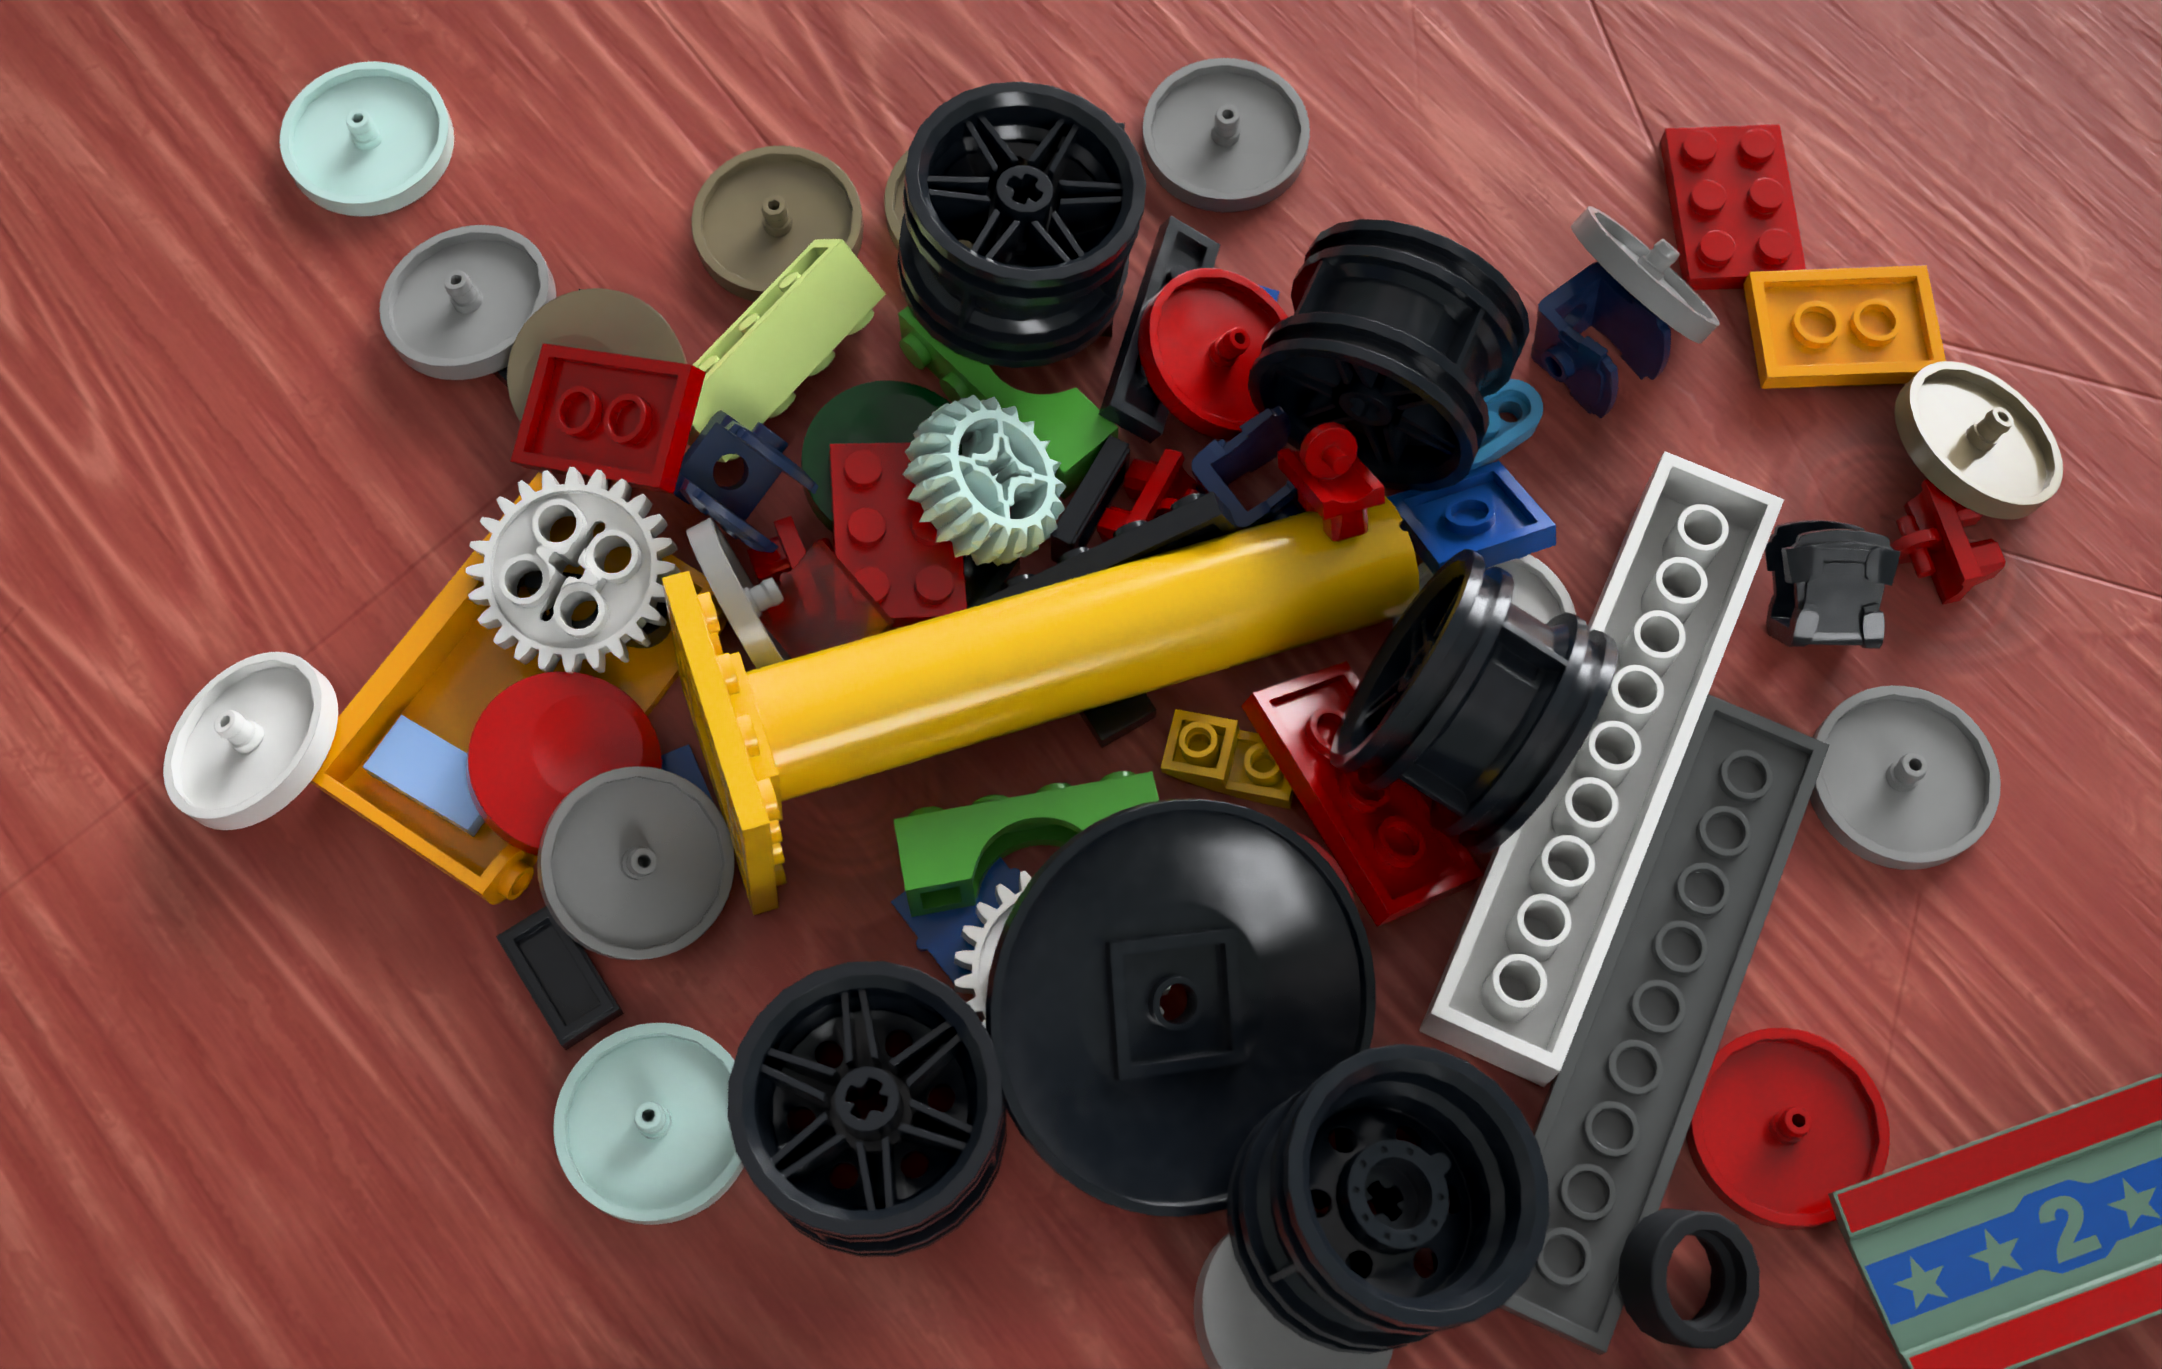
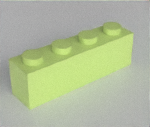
M815 239L693 364V366L706 372L687 442L689 446L693 444L710 419L720 410L750 431L758 422L763 424L768 418L776 417L784 412L795 400V389L808 376L818 374L833 361L835 357L834 348L847 335L860 331L871 321L874 316L873 307L886 293L843 239ZM727 454L717 461L727 462L740 456L737 454Z

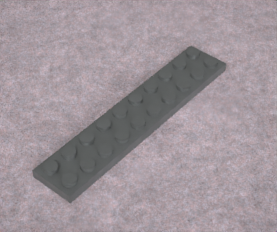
M1707 695L1561 1071L1553 1078L1533 1129V1134L1538 1141L1548 1176L1550 1217L1543 1250L1527 1281L1504 1305L1498 1308L1599 1355L1607 1352L1624 1305L1619 1289V1259L1626 1239L1644 1217L1657 1212L1660 1208L1829 744L1717 697Z

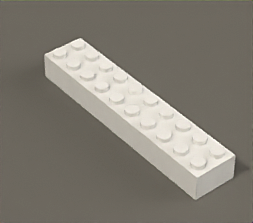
M1664 451L1646 484L1588 624L1589 631L1598 630L1604 632L1615 640L1618 648L1617 666L1608 694L1583 745L1556 786L1524 825L1503 844L1494 849L1419 1029L1420 1032L1542 1087H1545L1561 1071L1784 499Z

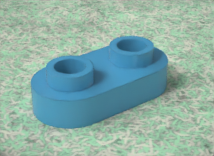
M1510 379L1499 391L1483 397L1487 404L1490 424L1470 470L1493 463L1534 434L1543 414V402L1534 387L1524 381ZM1503 412L1511 413L1518 421L1506 422L1499 414Z

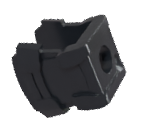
M1802 520L1777 525L1774 534L1770 536V541L1767 542L1765 547L1767 571H1772L1774 591L1768 606L1766 620L1768 635L1788 647L1852 645L1866 649H1880L1884 640L1885 620L1884 613L1879 608L1885 584L1891 586L1893 584L1901 551L1894 550L1890 546L1888 537L1867 532L1862 527L1829 520Z

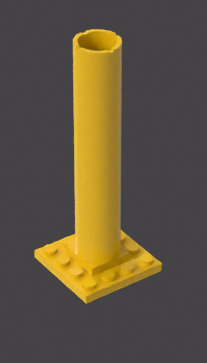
M1385 496V504L1367 508L1368 532L1341 541H1332L1323 531L1322 517L1316 512L1308 511L747 672L739 652L723 654L717 633L720 632L719 621L710 593L696 594L689 571L662 578L681 687L721 814L730 833L734 855L753 916L779 908L777 886L787 883L782 865L785 863L780 844L783 841L779 821L783 820L782 801L1401 617L1419 593V571L1409 533L1400 528L1403 519L1398 510Z

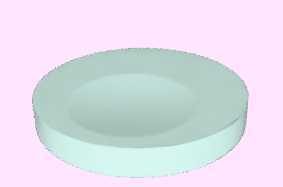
M387 62L353 63L336 68L318 77L307 85L293 100L285 114L280 130L282 158L298 188L317 205L329 211L348 216L382 215L415 202L431 190L442 177L448 167L454 148L452 121L442 97L435 87L415 71Z
M647 1023L628 1027L613 1033L593 1046L582 1056L568 1075L559 1094L554 1114L553 1129L557 1156L566 1177L582 1197L606 1214L623 1221L644 1225H659L683 1220L701 1212L716 1202L732 1186L744 1168L736 1153L728 1121V1083L734 1064V1059L715 1040L702 1032L671 1023Z

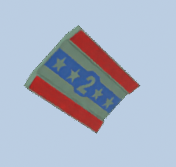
M2162 1073L1828 1194L1840 1231L1903 1369H2015L2162 1313Z

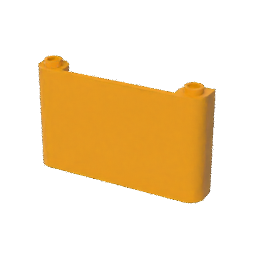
M540 472L528 484L535 492L542 490V473ZM521 495L514 501L515 505L522 500ZM566 516L558 519L550 530V541L562 542L568 539L576 528V518ZM604 523L596 525L593 530V538L604 531ZM489 532L483 541H489L492 533ZM621 546L611 550L604 561L605 572L617 573L625 569L632 557L631 548ZM474 550L340 714L335 737L328 755L310 783L488 903L496 905L506 898L512 901L523 893L533 877V866L537 862L538 856L526 853L507 843L485 822L474 837L369 775L363 768V765L401 714L467 753L476 722L487 705L512 684L527 677L545 673L538 666L539 653L527 665L521 663L514 658L518 642L504 650L493 642L501 626L487 629L478 622L477 619L490 605H477L469 600V593L484 586V582L475 580L466 574L467 567L484 563V557ZM672 554L662 558V561L675 564L680 573L690 572L697 595L705 592L710 593L719 621L720 632H717L719 636L728 619L705 575ZM568 564L563 572L583 575L585 569L581 565L573 567ZM520 587V591L517 594L519 598L531 596L526 587ZM585 601L579 604L574 609L571 620L580 621L591 616L597 607V602ZM671 630L661 643L653 647L635 648L626 646L630 660L627 663L621 661L612 652L605 654L606 665L605 672L598 673L592 668L587 659H583L580 673L595 676L615 685L629 695L648 717L679 676ZM562 659L559 660L554 671H565Z

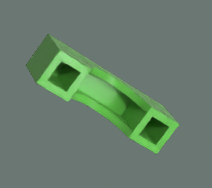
M908 306L898 313L901 331L899 345L902 352L916 368L922 370L927 367L940 379V386L951 402L959 401L975 395L980 401L995 397L1001 409L1016 406L1018 419L1022 423L1035 421L1033 433L1040 441L1050 440L1046 452L1050 459L1061 463L1054 476L1066 485V488L1060 494L1064 500L1078 489L1109 435L1118 439L1119 427L1100 416V409L1076 387L1054 394H1032L1015 389L1003 382L988 364L959 355L934 339L914 318Z
M1117 771L1104 776L1100 781L1075 786L1068 783H1053L1040 788L1036 793L1010 798L1004 795H988L977 799L972 805L946 810L933 806L923 807L911 812L908 817L893 819L911 917L976 905L983 879L991 866L1000 857L1003 859L1014 851L1036 845L1062 847L1073 836L1107 816L1136 805L1159 801L1153 772L1135 774L1131 771Z

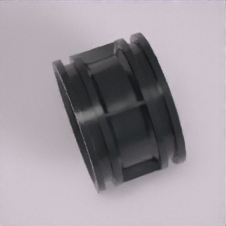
M1023 81L991 83L964 91L940 105L920 125L908 150L903 192L905 213L902 217L897 271L901 293L912 315L934 339L955 353L983 364L1009 368L1046 366L1074 356L1094 343L1111 324L1123 296L1124 285L1128 276L1129 254L1138 236L1145 205L1146 180L1139 154L1127 133L1106 112L1083 97L1054 86ZM959 240L969 241L971 249L959 242ZM1080 246L1084 247L1086 251L1083 252Z
M1359 219L1338 223L1320 232L1310 245L1305 255L1304 264L1300 267L1293 280L1291 300L1295 314L1278 322L1272 328L1262 344L1261 354L1256 358L1250 369L1248 389L1254 406L1258 412H1261L1266 407L1271 410L1281 406L1291 422L1288 443L1299 451L1306 435L1315 427L1330 422L1344 425L1356 438L1358 445L1357 457L1384 485V488L1405 491L1410 489L1434 491L1456 485L1469 474L1490 424L1487 404L1483 397L1496 393L1509 382L1530 332L1528 312L1518 292L1501 272L1475 252L1450 238L1418 226L1390 220Z
M1464 549L1451 557L1424 585L1379 648L1359 682L1340 721L1330 751V763L1345 774L1358 770V780L1373 791L1385 789L1397 779L1402 780L1432 799L1430 820L1431 825L1436 830L1448 837L1458 835L1459 843L1475 854H1483L1503 844L1521 828L1544 802L1566 772L1583 745L1608 694L1617 666L1618 648L1612 637L1602 631H1589L1586 621L1575 614L1565 612L1544 624L1511 603L1514 589L1512 574L1500 567L1494 566L1485 570L1484 557L1471 549Z
M886 961L846 962L818 970L782 990L757 1015L738 1047L728 1083V1121L735 1150L755 1186L799 1233L827 1249L858 1257H896L929 1247L957 1230L983 1203L999 1174L1007 1142V1111L1003 1102L1002 1073L992 1039L977 1014L948 985L918 969ZM904 1032L912 1039V1045L893 1058L886 1051V1042L893 1033ZM825 1043L837 1044L843 1050L842 1063L836 1068L818 1064L817 1051ZM938 1087H948L955 1095L952 1107L945 1112L933 1109L928 1104L930 1093ZM873 1091H878L884 1107H886L883 1113L871 1110L866 1120L860 1119V1113L854 1104L857 1098L868 1100L872 1096ZM801 1108L812 1111L816 1119L802 1132L797 1134L789 1128L788 1119L792 1112ZM911 1153L923 1154L928 1160L926 1172L918 1178H909L901 1170L903 1160L908 1158ZM842 1164L852 1165L858 1172L857 1182L848 1189H838L831 1183L832 1171Z
M1407 1044L1370 1048L1350 1057L1325 1072L1306 1089L1292 1095L1285 1102L1276 1106L1253 1127L1236 1155L1227 1190V1225L1235 1259L1251 1291L1275 1319L1301 1338L1333 1351L1358 1354H1373L1402 1348L1411 1343L1418 1342L1435 1332L1453 1329L1462 1324L1475 1321L1504 1305L1527 1281L1543 1250L1550 1217L1549 1183L1540 1147L1517 1105L1497 1082L1468 1061L1436 1048ZM1398 1128L1412 1136L1416 1140L1417 1145L1397 1140L1396 1132ZM1332 1130H1335L1337 1151L1332 1147L1328 1138ZM1449 1196H1450V1200H1451V1204H1452V1208H1453V1212H1454V1213H1449V1212H1448V1209H1449ZM1368 1200L1373 1203L1377 1214L1374 1215L1367 1204ZM1328 1206V1211L1323 1217H1316L1314 1207L1322 1210ZM1348 1256L1350 1258L1351 1269L1345 1263ZM1414 1261L1432 1269L1431 1275L1428 1278L1419 1276L1415 1271Z

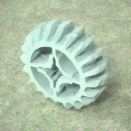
M975 395L959 401L955 400L951 404L946 403L934 411L929 418L920 423L918 430L913 433L915 439L911 441L909 448L905 451L911 463L908 464V468L902 474L916 485L907 499L921 503L924 512L919 522H931L936 527L935 543L950 540L953 544L955 558L971 554L976 565L993 561L999 566L1033 553L1058 528L1056 520L1065 510L1064 505L1058 498L1066 488V485L1054 476L1061 463L1050 459L1046 452L1050 440L1040 441L1033 433L1035 421L1022 423L1018 419L1016 406L1001 409L995 397L980 401ZM959 444H962V455L958 453Z

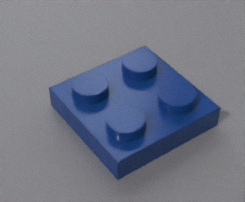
M1500 461L1470 470L1469 474L1456 485L1434 491L1410 489L1387 497L1394 504L1403 519L1400 528L1403 531H1408L1415 552L1433 575L1451 557L1464 549H1471L1483 556L1486 569L1513 559L1523 558L1528 554L1556 545V524Z

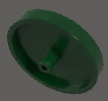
M889 380L868 382L854 386L836 395L820 409L808 427L801 457V468L819 487L815 494L804 486L803 490L815 515L832 533L829 445L841 443H909L915 439L913 433L918 430L920 423L929 418L942 405L946 403L951 404L949 401L925 387ZM959 444V455L963 454L962 444Z

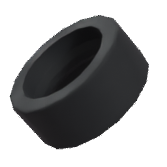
M1664 1208L1644 1217L1630 1232L1619 1259V1289L1626 1312L1642 1332L1661 1343L1689 1348L1716 1349L1735 1340L1752 1319L1759 1298L1760 1270L1752 1244L1737 1224L1715 1212ZM1693 1235L1704 1247L1711 1267L1710 1290L1704 1306L1694 1318L1682 1320L1673 1309L1667 1291V1267L1675 1247L1685 1236Z

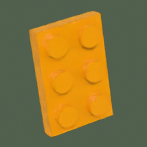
M1927 265L1749 272L1743 284L1761 389L1908 383L1924 367L1936 362L1946 361Z

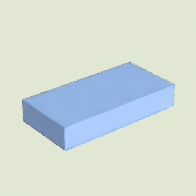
M401 714L363 765L366 772L473 837L485 822L477 811L468 789L466 778L467 753Z

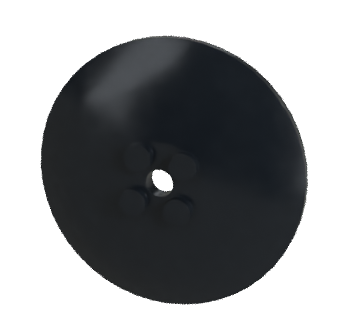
M1196 798L1165 799L1143 803L1118 811L1093 823L1073 836L1052 854L1034 874L1018 897L996 945L987 986L986 1031L992 1039L1002 1073V1094L1006 1110L1023 1138L1054 1172L1076 1188L1104 1203L1131 1212L1171 1217L1203 1215L1227 1209V1190L1236 1155L1253 1127L1276 1106L1285 1102L1292 1095L1309 1087L1321 1075L1331 1070L1338 1063L1370 1049L1376 1011V982L1373 959L1366 930L1357 907L1344 883L1331 865L1311 844L1275 819L1247 807L1222 801ZM1180 983L1187 994L1185 1010L1176 1019L1167 1021L1160 1011L1161 996L1169 986Z

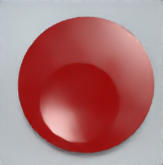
M1200 268L1184 272L1172 279L1151 299L1142 315L1138 332V346L1141 364L1147 380L1164 406L1185 425L1213 438L1231 440L1242 432L1239 426L1259 413L1252 402L1248 389L1250 369L1256 358L1261 354L1262 344L1268 333L1278 322L1288 318V316L1263 288L1239 274L1217 268Z
M554 671L533 675L512 684L487 705L476 722L471 735L466 758V778L472 801L485 823L507 843L526 853L538 856L540 840L550 816L561 801L575 788L597 775L614 769L637 766L662 769V758L659 741L649 718L629 695L615 685L592 675L578 672Z
M1768 1028L1742 1035L1717 1051L1687 1131L1686 1140L1690 1155L1700 1176L1724 1204L1751 1221L1773 1228L1793 1230L1813 1228L1836 1220L1828 1194L1883 1174L1889 1155L1890 1129L1885 1105L1876 1085L1866 1070L1848 1052L1826 1038L1811 1032L1792 1028Z

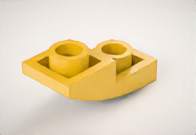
M1175 709L1161 764L1162 773L1223 794L1290 809L1294 791L1258 733L1239 730L1238 720Z

